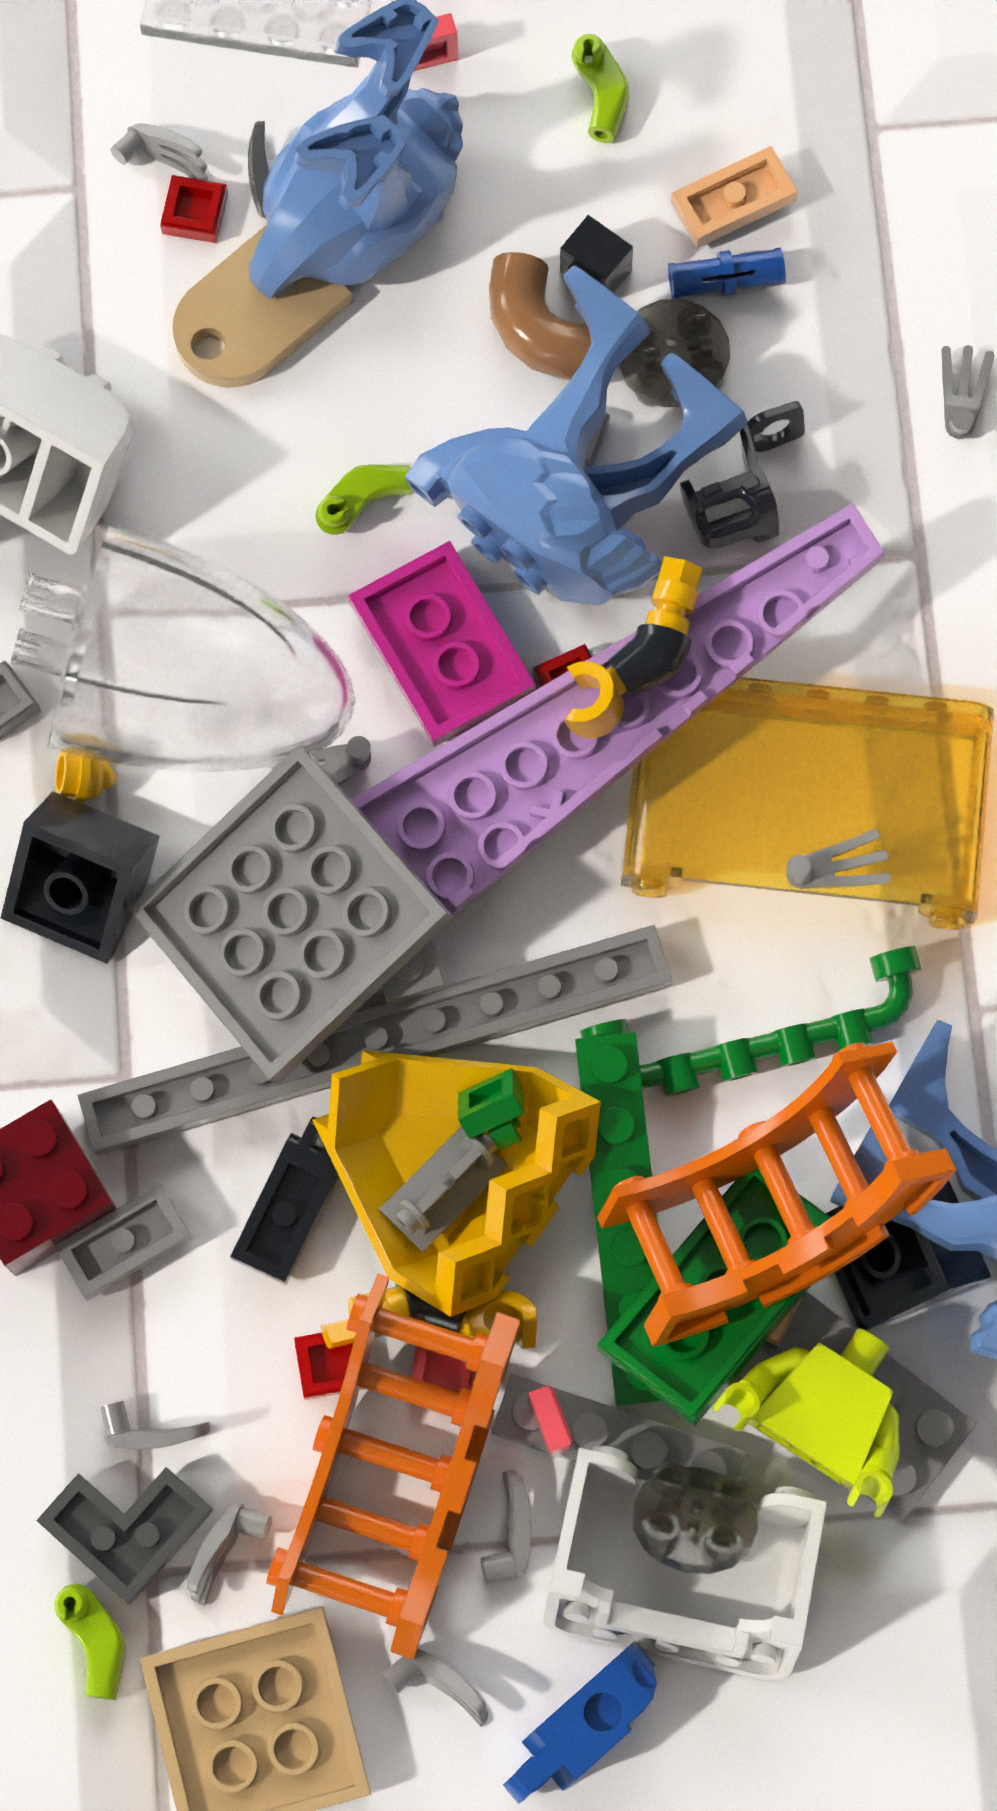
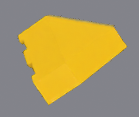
M362 1050L361 1065L332 1074L329 1114L312 1119L386 1275L396 1284L449 1317H452L498 1297L510 1279L503 1272L522 1243L532 1248L560 1207L553 1199L570 1174L573 1172L582 1176L595 1157L601 1101L537 1067ZM513 1068L523 1086L524 1114L518 1116L521 1127L517 1129L522 1141L501 1151L498 1148L494 1151L508 1166L498 1177L490 1179L489 1186L422 1252L379 1209L461 1127L458 1120V1093ZM488 1131L484 1132L491 1138Z

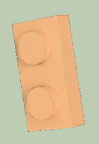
M769 146L672 192L671 204L696 248H699L796 202L798 190L773 147Z

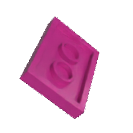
M450 541L348 595L350 605L434 747L493 716L536 690L535 682Z

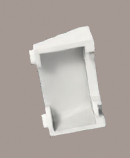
M596 1446L592 1450L579 1448L543 1617L544 1625L559 1634L622 1649H626L632 1642L636 1641L644 1652L649 1655L758 1679H787L792 1673L803 1646L827 1502L812 1499L813 1496L808 1491L790 1486L778 1487L775 1493L765 1495L759 1505L637 1479V1467L629 1462L628 1455L619 1449L608 1446Z

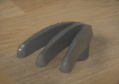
M257 121L253 126L249 140L248 177L256 210L260 217L266 219L262 209L263 184L269 173L265 151V121Z

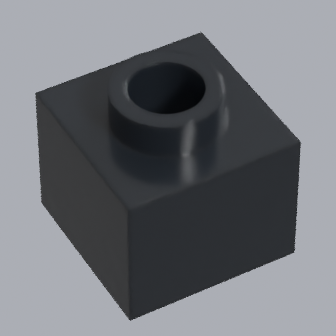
M590 215L585 217L560 247V273H562V277L572 266H577L614 293L632 271L633 246Z

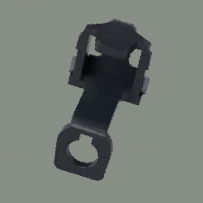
M793 401L760 412L753 416L747 422V425L740 430L742 458L746 473L721 482L712 483L702 487L697 492H695L689 479L680 482L683 504L699 540L705 547L709 549L721 548L749 538L756 542H764L779 536L776 500L766 475L758 464L756 452L771 450L804 435V410L799 401ZM790 420L788 425L777 433L770 435L761 434L766 427L776 421ZM736 498L744 500L751 507L709 523L705 514V509Z

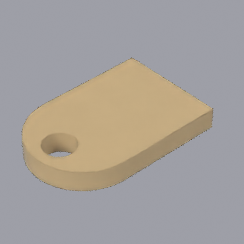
M267 224L191 287L181 298L175 310L172 331L178 355L184 366L194 376L208 384L227 388L241 387L262 379L353 302L352 293L345 285L333 284L309 277L298 279L290 289L272 299L259 292L249 278V264ZM214 337L221 340L225 347L216 358L202 359L193 353L195 345L204 338Z

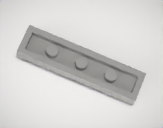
M511 1373L492 1429V1435L548 1453L528 1400V1392L547 1385ZM554 1388L573 1439L571 1450L556 1456L576 1462L579 1448L592 1450L596 1446L613 1447L628 1455V1461L637 1467V1479L732 1499L745 1458V1450Z

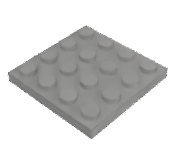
M298 745L128 908L265 1076L277 1084L288 1076L454 919L451 913L311 753L301 745Z

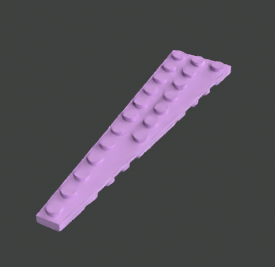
M854 503L698 594L693 614L685 615V618L690 621L687 636L692 640V644L684 666L674 679L632 698L629 692L623 694V716L619 724L609 734L599 738H582L568 728L564 719L571 709H585L592 706L597 701L600 690L597 688L581 690L570 671H567L351 800L454 917L884 559V550ZM636 631L584 662H593L603 666L605 669L610 668L612 665L608 659L632 640Z

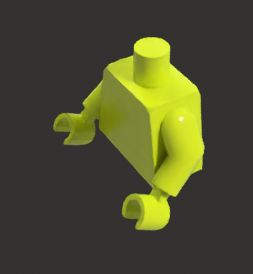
M858 1328L841 1355L821 1343H818L811 1351L801 1347H792L757 1363L738 1383L730 1385L713 1406L715 1412H718L723 1405L727 1404L738 1410L741 1419L733 1429L740 1431L747 1424L751 1425L844 1488L849 1489L852 1487L847 1497V1504L853 1507L859 1495H867L877 1505L874 1517L879 1518L883 1514L893 1495L891 1481L900 1457L899 1414L889 1403L893 1391L872 1377L889 1350V1347L882 1340Z

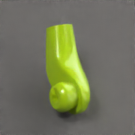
M588 33L580 36L575 41L571 58L574 67L594 96L588 134L598 142L611 143L616 137L628 105L629 86L621 68L602 39L595 34Z
M368 464L354 467L342 477L318 505L315 513L317 525L327 534H343L349 530L365 508L372 502L385 497L413 494L405 480V476L411 466Z
M82 1584L67 1585L58 1592L54 1601V1610L56 1616L80 1641L85 1650L87 1659L85 1696L116 1700L126 1653L125 1637L117 1623L90 1588Z

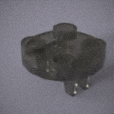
M660 299L641 307L637 311L648 325L650 334L618 365V368L626 385L635 392L638 401L648 407H680L670 393L673 387L661 366V362L669 353L676 354L716 388L721 389L730 364L729 337L721 321L704 306L685 299ZM673 340L676 344L670 346L666 342Z
M666 1462L654 1469L652 1478L642 1484L634 1500L632 1508L633 1531L643 1549L661 1564L684 1573L712 1574L734 1567L749 1554L758 1532L757 1509L751 1501V1488L742 1478L734 1475L725 1476L707 1468L685 1467L674 1462Z

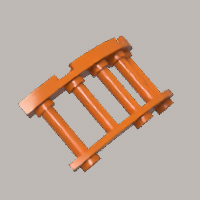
M892 1041L867 1046L865 1043H855L842 1048L833 1056L831 1063L800 1096L769 1120L756 1122L743 1129L738 1135V1139L680 1167L648 1178L642 1176L630 1177L613 1187L597 1220L601 1229L631 1222L662 1292L644 1323V1328L653 1347L729 1323L725 1314L728 1310L759 1298L764 1309L833 1274L890 1236L885 1224L906 1208L909 1215H915L955 1173L956 1168L946 1148L921 1154L916 1149H910L876 1080L897 1053ZM856 1099H858L888 1160L884 1165L883 1171L870 1185H868L836 1119V1116L849 1107ZM814 1133H816L847 1198L844 1208L820 1226H813L781 1158L782 1154L800 1144ZM759 1168L791 1237L787 1241V1246L760 1260L750 1259L718 1188ZM696 1198L728 1270L723 1276L693 1286L691 1283L684 1282L654 1214Z
M377 1273L369 1296L358 1293L353 1303L346 1330L356 1332L334 1416L323 1415L312 1448L313 1451L322 1454L289 1549L277 1548L268 1572L266 1584L276 1587L271 1612L282 1616L295 1586L387 1617L385 1624L396 1627L390 1652L414 1660L439 1588L438 1582L448 1555V1551L439 1549V1547L450 1551L452 1549L495 1413V1410H493L500 1384L504 1382L521 1320L497 1312L489 1336L478 1332L475 1338L382 1308L389 1276ZM379 1333L467 1362L466 1369L476 1372L472 1390L462 1388L460 1393L369 1364L368 1360L375 1334ZM360 1387L452 1417L451 1424L461 1427L452 1457L441 1454L440 1459L348 1429ZM340 1453L430 1482V1489L440 1492L431 1524L419 1522L418 1527H414L327 1498L326 1495ZM317 1521L409 1551L408 1558L418 1561L409 1589L405 1590L397 1587L395 1593L304 1563L303 1561Z

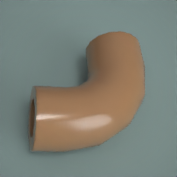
M507 252L495 256L492 262L489 282L490 316L506 349L532 370L562 380H571L592 344L587 325L559 319L549 311L545 302L549 268L542 259L521 252Z

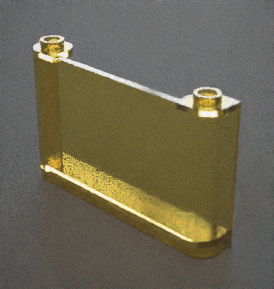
M741 677L633 767L620 886L632 887L633 894L647 898H664L667 896L668 890L678 888L681 885V881L896 903L918 906V913L929 918V925L934 928L959 930L965 928V923L974 924L979 910L994 709L986 704L967 700ZM873 829L880 831L881 835L878 839L845 854L831 858V860L848 859L882 850L889 853L887 860L835 873V876L888 873L891 875V881L885 884L844 888L800 889L792 886L786 877L787 862L791 857L795 855L805 856Z

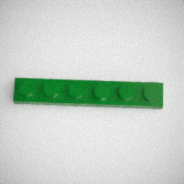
M636 1032L575 1039L580 1091L601 1101L595 1157L589 1164V1174L607 1332L654 1277L631 1222L601 1229L597 1220L615 1185L634 1176L652 1177ZM611 1362L615 1406L661 1401Z

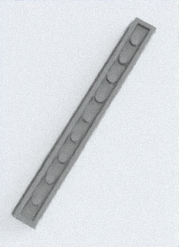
M654 924L450 984L444 990L391 1005L386 1003L355 1012L279 1084L270 1081L242 1046L77 1094L92 1151L97 1156L330 1087L333 1073L361 1065L362 1050L432 1057L671 986L673 980Z

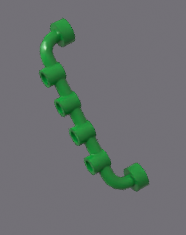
M916 946L890 950L869 958L875 982L888 981L889 993L883 1003L874 1007L851 1010L830 1018L796 1024L771 1033L751 1038L736 1039L711 1048L681 1053L657 1060L656 1062L639 1065L642 1088L662 1085L665 1097L674 1096L700 1088L697 1076L720 1070L723 1082H728L757 1074L755 1061L778 1056L781 1067H788L816 1059L813 1046L836 1041L838 1050H841L855 1043H865L867 1046L874 1044L871 1032L881 1030L896 1023L909 1008L913 996L911 974L922 970ZM626 1019L608 1021L580 1030L581 1038L630 1033Z

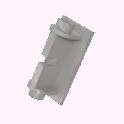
M461 1126L379 1210L424 1252L489 1186V1180L498 1177L508 1165L494 1153L497 1145L486 1133L469 1139Z

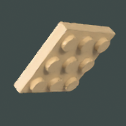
M323 1607L140 1658L176 1811H316L372 1795Z

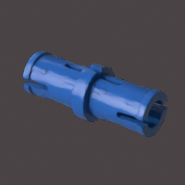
M779 247L774 248V250L733 256L730 250L718 252L717 258L677 264L668 263L671 296L675 300L679 299V297L722 291L723 297L736 295V289L776 283L785 284L786 272L782 249Z

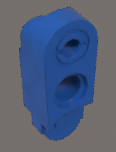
M636 1641L632 1642L522 1741L534 1757L531 1756L502 1784L518 1805L530 1794L541 1788L550 1777L563 1791L631 1732L632 1728L629 1724L652 1701L657 1685L653 1669L655 1663Z

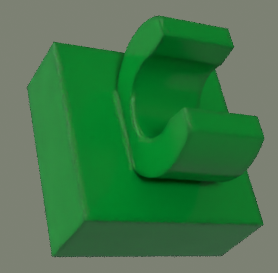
M513 1068L458 1093V1120L469 1139L488 1131L499 1151L522 1141L517 1129L521 1127L518 1116L524 1114L523 1086Z

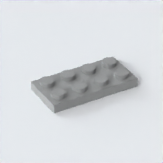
M806 1292L779 1347L765 1341L730 1385L738 1383L757 1363L792 1347H801L811 1351L818 1343H821L841 1355L856 1329ZM886 1354L872 1377L893 1391L889 1403L899 1414L900 1457L891 1481L893 1495L884 1511L901 1524L977 1423ZM864 1495L876 1504V1502L871 1497Z

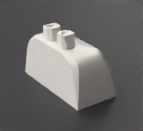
M0 334V515L71 555L76 553L107 508L133 439L134 427L127 409L110 392L112 388L110 382L94 373L82 376L68 368L63 356L47 346L37 350L21 340Z

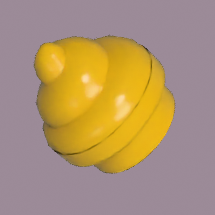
M76 745L74 750L62 749L60 751L55 772L56 793L86 804L89 799L98 798L103 789H108L117 782L118 776L113 773L111 766L106 761L101 760L100 755L93 748Z

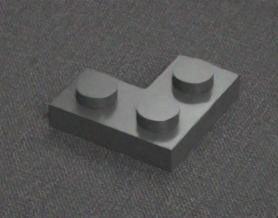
M165 1467L125 1514L78 1473L36 1521L120 1598L131 1605L214 1509L169 1468Z

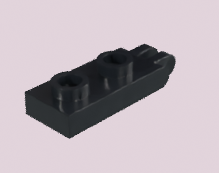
M314 1116L310 1119L302 1137L291 1133L287 1138L230 1255L233 1261L286 1286L339 1178L325 1146L322 1147L315 1144L319 1133L312 1119L317 1118Z

